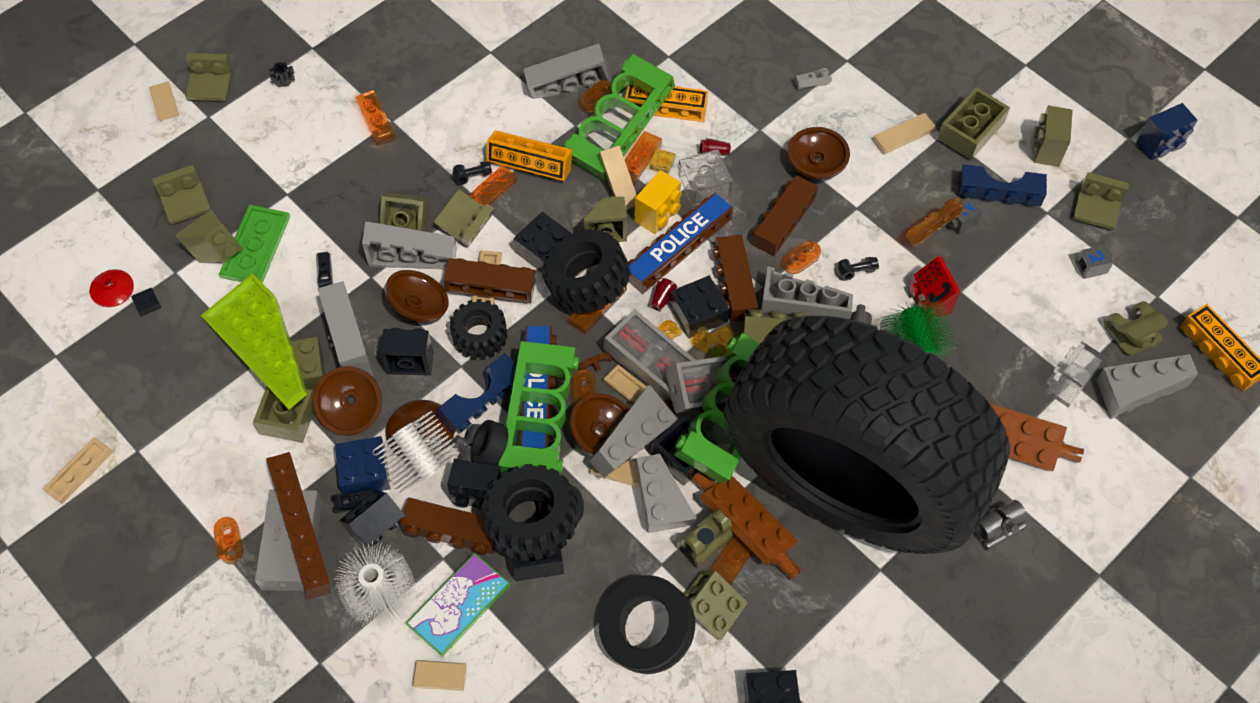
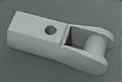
M822 68L814 72L796 75L794 77V84L797 90L813 86H823L830 84L832 77L828 76L829 71L827 68Z

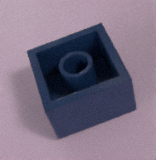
M1183 103L1149 117L1136 143L1150 160L1157 157L1162 158L1170 151L1180 150L1186 145V140L1193 133V128L1198 120Z
M382 436L335 444L339 487L342 494L373 488V491L391 489L388 466L385 467L388 463L387 461L382 463L387 459V455L379 459L386 453V450L376 455L385 448V445L373 451L383 443Z

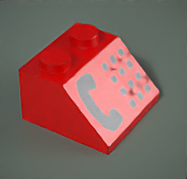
M942 256L936 257L913 274L909 284L911 295L915 296L918 303L920 302L918 305H922L921 307L924 305L929 307L935 306L933 308L937 309L933 311L937 310V312H933V314L940 313L936 316L942 314L946 316V313L947 315L952 314L961 292Z

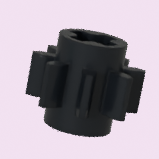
M286 62L275 63L273 69H269L271 82H277L278 87L289 86L292 80H295L293 66L288 67Z

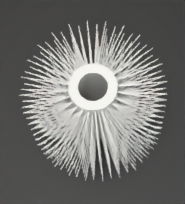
M431 412L413 423L407 424L373 450H377L394 439V442L376 454L378 455L397 443L394 448L379 459L398 447L400 448V450L394 452L382 463L399 453L398 457L385 466L387 467L405 456L404 459L388 470L390 471L406 462L391 473V475H394L404 467L406 468L393 478L395 480L411 470V472L396 482L400 483L409 476L411 477L401 484V486H405L411 481L410 485L406 486L403 491L410 489L415 484L417 485L421 480L423 481L445 466L448 461L450 462L458 455V453H455L446 459V457L456 451L454 448L453 451L450 450L448 453H445L454 444L440 451L452 439L434 449V447L448 438L446 436L432 444L446 432L425 443L442 430V428L438 429L423 439L425 435L429 434L440 424H437L421 435L419 434L438 419L417 431L419 427L430 421L434 416L414 427L415 424Z
M361 551L366 565L361 558L363 566L354 558L358 563H356V566L352 565L353 569L348 568L352 571H349L347 573L349 575H346L352 579L341 578L344 576L335 577L347 579L338 580L342 581L338 583H344L346 586H350V588L345 587L343 584H340L342 586L338 587H342L340 589L346 588L344 589L345 592H341L343 593L341 595L347 594L343 599L348 600L346 602L351 607L350 609H355L353 612L356 611L361 615H368L367 612H369L371 618L374 612L373 622L376 615L375 625L378 613V626L380 615L381 630L382 615L387 616L388 613L391 618L387 606L394 615L391 607L394 611H399L394 606L395 604L399 605L398 599L405 601L403 596L416 595L412 594L414 592H405L409 591L406 588H416L404 585L411 584L407 583L410 582L408 581L410 577H407L409 576L407 575L409 574L406 571L407 569L403 568L406 566L404 565L405 563L396 564L395 559L392 561L394 557L387 556L388 552L385 556L386 559H384L381 552L379 562L375 556L372 562V554L371 558L366 556L365 559ZM400 601L401 603H403V604H401V605L406 608V607H407V606H405L406 603Z

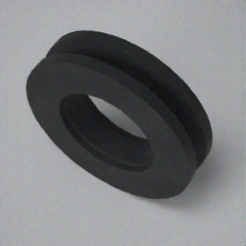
M653 575L637 576L621 583L606 599L599 618V635L605 651L614 661L628 670L639 674L660 673L673 667L687 653L695 634V614L688 598L668 580ZM643 602H661L669 615V625L666 634L660 642L650 648L640 649L633 647L629 643L625 631L628 616L635 607Z

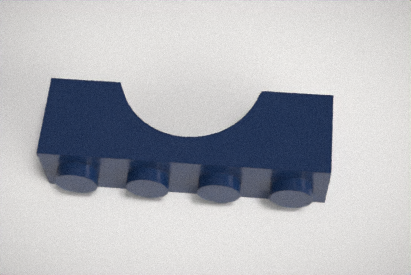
M963 164L958 176V197L1007 202L1009 204L1042 206L1047 195V174L1025 172L1018 181L1004 183L990 177L982 166Z
M504 353L489 365L484 372L487 380V389L483 395L477 398H464L455 394L441 405L434 415L452 434H455L458 430L462 433L472 424L470 420L473 417L480 418L488 410L487 405L491 402L494 404L499 402L505 396L503 392L507 388L512 390L517 365Z

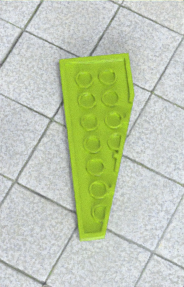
M252 273L201 316L290 410L307 395V391L278 300Z

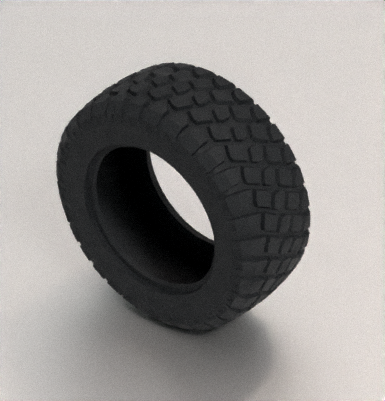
M800 316L787 319L776 325L763 342L759 344L743 367L728 397L723 412L726 430L737 452L746 464L764 482H768V485L777 493L785 495V499L798 508L803 507L806 513L818 520H825V524L839 531L842 529L845 530L846 534L861 540L864 538L865 542L905 553H944L956 550V548L964 545L978 527L987 509H989L1000 486L1010 454L1009 437L999 416L979 390L953 367L948 368L946 362L931 352L927 354L924 352V348L909 340H901L899 335L884 329L878 330L876 326L867 323L855 322V320L841 317Z

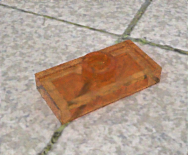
M735 534L711 571L718 572L732 586L753 551Z

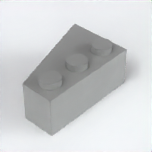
M661 455L638 457L636 460V470L648 533L694 526L697 518Z

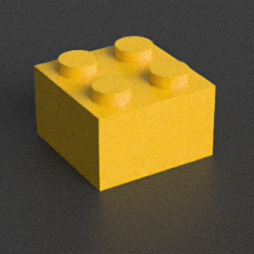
M659 170L635 197V223L653 234H656L660 228L664 229L669 218L672 215H676L681 207V182Z

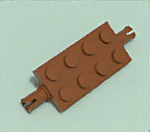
M990 404L1002 421L1009 437V458L1054 471L1059 457L1077 461L1078 463L1081 462L1082 457L1074 455L1073 452L1083 455L1084 449L1065 444L1063 441L1067 430L1066 426Z
M701 471L694 475L692 481L704 491L700 499L713 512L719 508L732 522L731 530L766 566L770 563L774 566L777 565L790 580H793L800 574L802 569L787 555L788 551L795 547L798 540L739 481L731 476L729 481L721 484L715 483Z

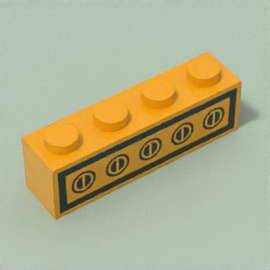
M628 85L625 99L641 107L650 94L637 86ZM675 86L654 116L705 122L709 91Z
M497 130L487 140V161L496 165H504L516 170H523L535 175H543L562 181L566 179L571 171L572 149Z
M1205 304L1186 317L1180 326L1184 333L1199 346L1202 352L1206 353L1215 363L1216 367L1222 370L1235 386L1243 392L1260 381V357L1208 304Z

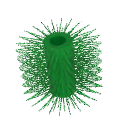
M913 301V307L911 305V307L908 306L907 309L899 313H892L900 314L891 315L900 318H890L896 321H888L892 322L888 325L893 326L886 327L885 329L888 328V331L895 330L892 333L901 336V340H909L924 348V352L927 354L931 352L939 357L952 356L937 355L948 353L942 352V350H951L946 349L951 347L947 346V344L951 343L944 341L948 338L943 337L948 335H943L941 332L944 330H940L950 326V324L943 327L940 326L945 325L944 323L937 325L943 321L937 322L941 319L934 317V315L940 314H933V312H937V310L933 311L931 309L935 306H926L924 308L921 307L922 305L914 306Z

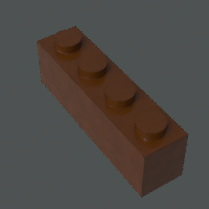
M797 175L792 182L788 181L782 196L778 195L771 211L767 210L764 214L761 225L757 224L752 232V245L775 257L816 199L818 186Z
M742 234L717 237L716 246L712 247L714 259L718 260V264H716L717 276L722 278V282H720L721 295L726 297L725 302L730 309L729 316L731 322L743 320V313H748L749 309L758 310Z
M449 258L444 277L445 292L532 303L536 270L527 267H511L506 264L497 265L484 261L475 262L462 258Z
M408 497L403 511L404 516L400 519L402 521L400 527L405 535L412 538H417V536L425 537L428 541L437 544L445 542L456 549H463V547L472 549L473 552L480 555H486V553L493 555L496 544H493L489 538L482 515Z

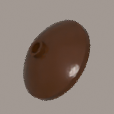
M809 127L796 133L789 142L787 152L788 159L793 168L800 174L813 179H828L837 176L847 167L850 158V149L846 140L839 133L824 127Z
M400 270L393 273L385 284V295L390 305L399 314L410 320L433 322L442 318L448 309L449 299L444 288L434 278L425 273L415 270Z
M352 366L338 367L326 373L319 380L313 394V407L317 418L327 429L341 435H354L367 430L377 420L382 408V393L377 381L365 370ZM349 396H353L355 398V402L353 404H350L348 402Z
M595 393L585 396L574 406L570 415L572 437L584 452L593 456L629 408L622 401L608 394Z
M414 400L403 404L393 412L388 420L386 440L407 424L413 423L427 413L431 412L419 422L422 423L434 416L441 404L431 400ZM434 416L432 419H430V421L426 422L424 425L419 427L417 431H419L421 428H424L426 425L435 421L438 418ZM438 419L436 422H434V424H432L430 427L423 430V432L419 434L421 435L422 433H425L427 430H430L437 424H440L433 431L429 432V434L425 435L423 439L426 438L428 435H431L433 432H436L438 429L442 428L440 432H438L437 434H435V436L431 437L429 440L425 442L428 443L434 437H437L439 434L446 432L439 439L435 440V442L432 443L435 444L437 441L448 436V438L441 442V444L434 447V449H436L438 446H441L445 442L452 439L450 443H448L445 447H443L440 450L442 451L444 448L451 446L455 434H452L445 427V425ZM398 447L396 450H394V451H392V452L394 453V452L400 450V448Z

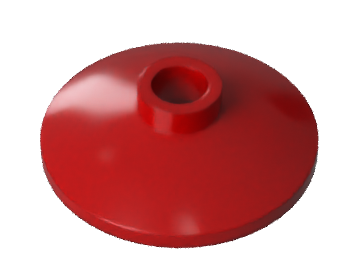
M112 269L104 271L92 281L89 288L90 297L94 303L101 307L119 306L132 295L134 282L131 276L123 270Z

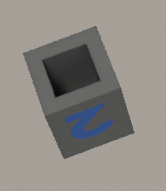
M968 197L949 208L945 221L948 227L959 235L978 224L982 211Z
M1106 245L1081 250L1075 262L1083 279L1108 274L1114 259Z

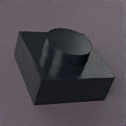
M152 287L131 296L141 317L162 308Z

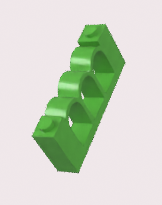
M634 54L625 60L621 69L622 74H619L612 83L613 94L603 96L595 106L596 116L583 121L579 127V135L574 133L563 145L564 148L573 150L572 162L604 181L608 178L599 156V152L604 150L587 141L588 134L593 130L601 129L617 137V141L611 148L620 146L624 157L675 87L672 75ZM628 85H634L650 95L644 104L639 107L620 96V90ZM618 107L634 117L625 130L603 118L604 112L609 108Z
M743 333L736 338L732 337L726 345L728 351L724 358L728 360L718 369L716 375L718 385L710 389L704 396L702 402L704 413L691 421L688 433L680 435L675 443L677 449L674 456L721 484L730 480L741 455H739L733 443H731L726 452L703 437L700 426L703 419H708L726 429L723 413L715 404L716 393L723 392L730 395L735 384L729 376L730 366L736 365L743 369L750 356L759 346L758 342Z
M521 341L506 422L509 434L508 443L499 461L502 473L504 471H507V473L512 471L511 468L515 466L521 468L525 467V464H533V467H538V464L547 466V470L553 468L559 471V474H562L563 460L559 459V453L562 448L560 428L566 421L565 399L571 391L570 378H573L574 370H578L579 356H576L575 347ZM527 373L556 376L564 381L560 388L554 390L525 387ZM523 401L551 404L560 410L551 419L520 416ZM517 430L546 433L555 438V442L548 448L539 449L515 446Z

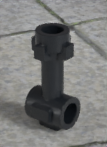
M490 161L480 162V166L465 169L464 165L459 164L454 166L452 175L457 184L464 185L468 182V177L478 174L487 176L492 173Z
M865 257L864 262L850 264L848 259H843L837 264V272L839 276H842L843 280L847 281L855 276L854 272L867 270L870 273L875 272V270L879 269V262L877 257Z

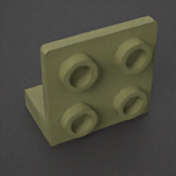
M187 53L186 61L191 74L185 95L186 99L226 101L233 72L228 55Z
M193 165L152 179L171 225L204 214L211 209Z
M1087 172L1080 186L1073 219L1115 230L1121 202L1128 191L1129 183Z
M457 190L434 223L469 247L492 217L494 208L489 204L483 207L461 190Z
M701 570L685 592V596L690 601L694 610L695 619L717 640L723 639L747 605V601L716 571Z

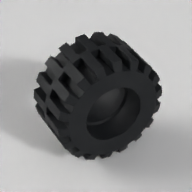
M477 299V302L469 300L467 305L462 303L459 306L460 310L455 309L453 312L454 317L450 319V331L456 350L459 353L462 352L466 358L471 356V360H476L477 357H480L481 360H486V356L494 357V353H499L502 350L501 346H505L507 339V327L503 311L499 310L498 305L495 303L491 305V301L488 300L482 302V299ZM476 325L489 327V330L483 334L476 335L468 332L469 329Z

